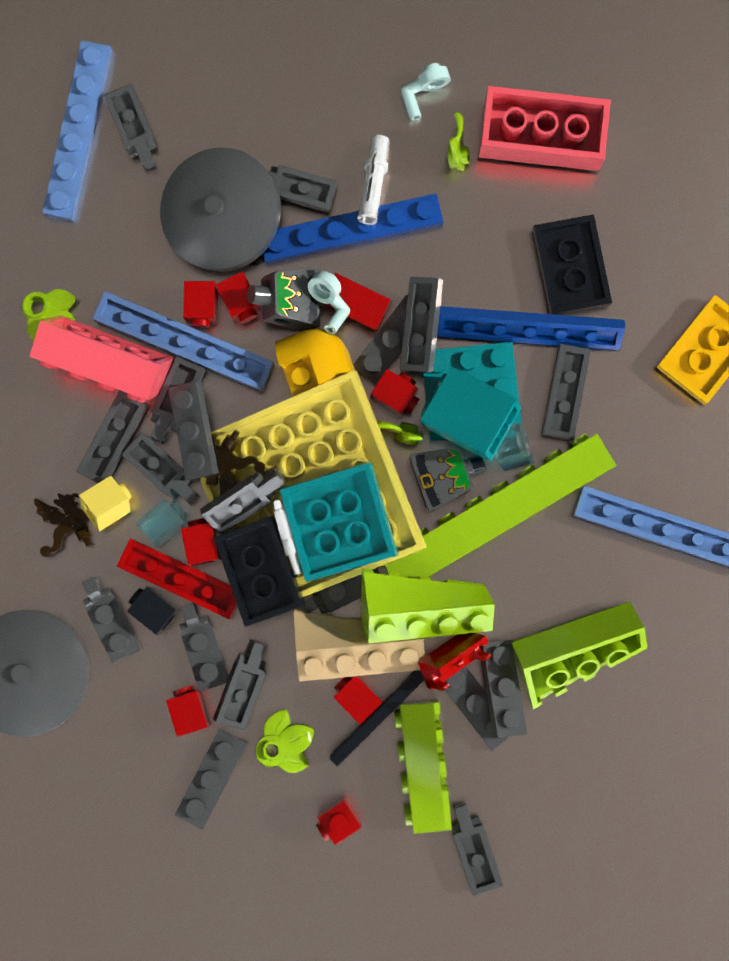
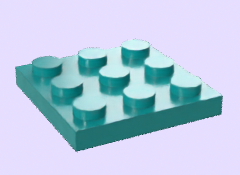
M513 342L436 349L433 373L423 372L426 402L433 399L437 392L436 387L440 377L445 373L447 374L451 366L517 398L519 402ZM520 412L506 436L523 433ZM429 430L430 443L449 441Z
M371 462L280 490L305 582L398 556Z

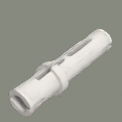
M383 135L371 137L369 156L364 162L366 174L357 219L365 225L377 223L383 177L388 171L386 159L390 141Z

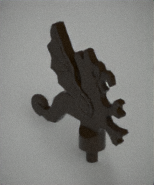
M234 430L232 435H226L220 446L217 445L216 436L212 435L219 473L221 471V475L219 477V474H214L205 478L207 485L212 483L214 486L218 485L219 479L220 495L238 484L235 480L236 473L233 469L241 470L250 464H254L255 472L262 473L266 468L265 464L254 456L240 459L233 453L239 443L237 437L240 432Z
M58 493L59 499L53 500L54 504L62 508L65 514L60 513L56 507L47 505L37 498L34 499V504L37 507L36 513L42 516L44 523L50 522L52 525H59L54 530L53 546L51 548L43 546L40 549V554L43 557H49L52 553H57L61 549L64 536L75 532L79 542H84L86 547L92 545L89 540L91 534L86 526V522L90 519L82 509L77 507L78 502H74L75 498H79L77 493L72 495L66 494L65 496Z

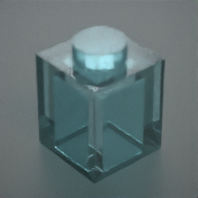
M520 423L512 424L495 454L496 461L504 471L534 462L528 435Z
M163 499L143 516L136 525L157 548L161 549L181 531V528L188 525L183 518L187 513L175 500L170 504L169 501Z

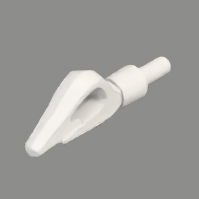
M280 500L274 501V514L280 537L283 541L285 556L289 555L294 575L302 573L296 554V546L286 511Z

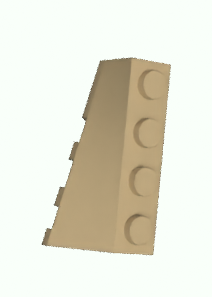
M293 610L299 682L421 670L418 661L425 657L424 638L368 643L361 624V618L352 617V619L333 617L332 614L320 613L318 615L305 613L303 610Z

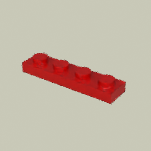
M129 539L116 566L229 620L237 607L229 584L134 539Z

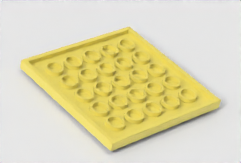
M353 370L211 432L212 435L216 436L217 445L220 446L226 435H232L234 430L239 431L240 434L237 437L239 443L233 453L240 459L248 456L258 458L259 461L265 464V471L276 465L283 473L285 481L284 485L275 490L276 494L271 498L270 504L227 532L269 516L275 517L274 501L280 500L284 508L280 493L281 489L365 463H372L398 556L309 582H305L302 571V573L295 576L303 597L362 574V568L373 570L427 548L357 371ZM250 464L241 470L233 469L236 473L235 480L237 483L257 473L254 470V464ZM205 477L200 478L209 502L220 496L219 479L218 485L214 486L212 483L207 485Z

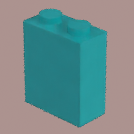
M451 366L448 373L440 377L436 387L437 392L433 399L427 401L424 405L420 421L431 432L491 462L522 407L517 398Z

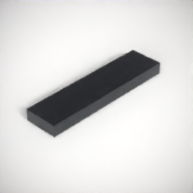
M421 670L413 671L330 753L329 759L337 767L424 681Z

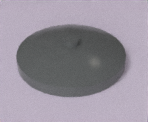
M220 147L203 150L182 162L168 179L160 205L163 232L174 251L187 262L204 270L216 272L242 268L262 255L271 244L277 232L281 216L280 195L271 174L255 158L245 152L232 148Z
M21 610L1 615L0 732L12 736L28 737L51 731L61 726L74 715L87 693L90 680V662L85 645L77 632L69 624L52 614L36 610Z

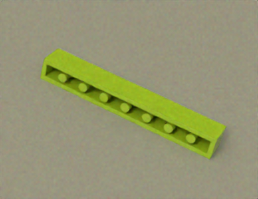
M587 433L570 442L573 448L565 453L558 449L544 458L546 464L536 469L534 465H531L517 473L520 479L509 485L507 480L490 489L493 493L492 496L485 500L478 496L464 505L466 511L458 516L451 512L437 520L440 526L429 532L427 527L420 530L427 548L383 566L387 573H400L402 577L417 579L418 576L429 577L617 465L599 435L595 434L589 438Z

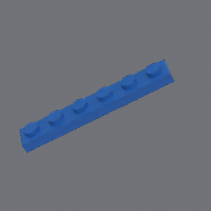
M437 193L379 206L377 223L374 225L360 223L359 219H357L359 211L279 228L271 244L263 252L265 263L269 265L443 226Z
M440 306L437 337L556 346L565 344L582 348L620 350L625 332V320Z

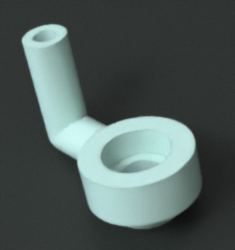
M439 63L427 65L422 69L423 72L418 76V79L401 87V94L410 121L421 117L415 93L422 90H437L446 86L451 81L446 66H440Z
M318 271L309 281L308 290L314 299L321 303H330L336 310L324 327L328 334L334 335L349 315L350 308L339 296L341 284L336 276L326 271Z

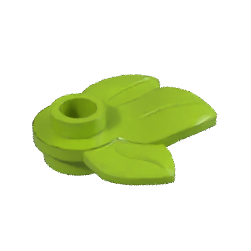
M454 112L457 121L456 137H451L449 141L448 161L450 169H457L460 172L464 171L465 165H469L470 153L469 147L463 146V116L458 112Z
M54 289L47 294L43 292L28 294L22 302V312L28 319L27 333L29 337L34 341L40 320L60 315L75 320L68 311L76 300L75 296L63 289ZM42 303L43 309L38 313L34 312V305Z
M377 421L380 429L395 433V441L411 445H418L419 440L423 441L424 433L418 431V425L401 422L399 427L385 421Z
M286 710L274 713L264 723V737L256 744L255 756L263 766H279L288 773L299 772L309 765L302 752L311 744L314 730L305 725H291ZM268 745L276 747L277 753L274 757L267 755L266 748Z

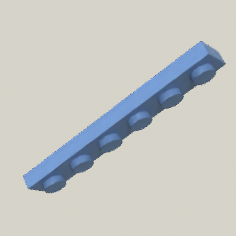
M81 40L42 211L45 217L75 222L113 52L111 46Z
M104 291L92 318L99 324L263 392L274 367V362L106 291Z
M582 486L573 513L574 517L729 567L728 532L587 486Z

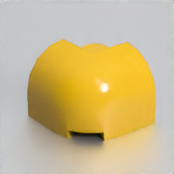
M308 329L275 341L279 366L284 370L292 397L355 370L343 341L335 335L328 334L324 329Z

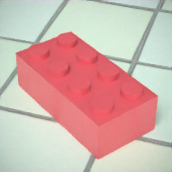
M488 86L484 104L479 158L599 171L605 160L611 100Z
M61 315L40 320L29 356L39 360L38 364L45 368L54 370L57 367L67 370L68 375L78 380L89 378L97 381V386L102 389L124 391L127 393L126 397L138 402H144L159 395L175 358Z

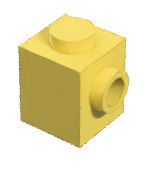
M112 476L79 495L82 510L99 532L131 512L129 504L131 495L123 483L117 484Z

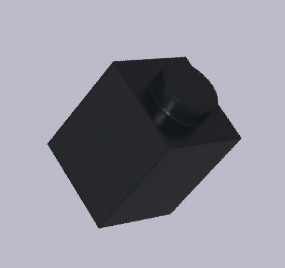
M146 587L144 590L139 588L128 601L131 607L127 610L130 615L155 635H161L180 611V609L152 587Z

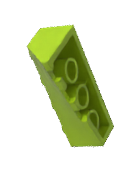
M362 568L361 624L368 643L493 631L495 604L484 584L446 579L444 582L433 581L430 577L418 576V579L402 577L400 573L388 572L385 575L374 573L371 569Z
M631 602L614 606L512 642L516 663L533 710L543 705L541 700L553 693L558 697L567 692L566 686L581 678L586 682L595 677V674L601 667L607 665L612 668L648 648L645 627Z
M437 699L402 702L400 710L394 711L396 730L402 729L403 742H397L399 762H406L407 774H401L403 794L409 793L410 806H404L406 826L412 825L413 834L452 830L448 786L445 780L447 778L444 752H442L443 732L438 715L441 714L440 702Z

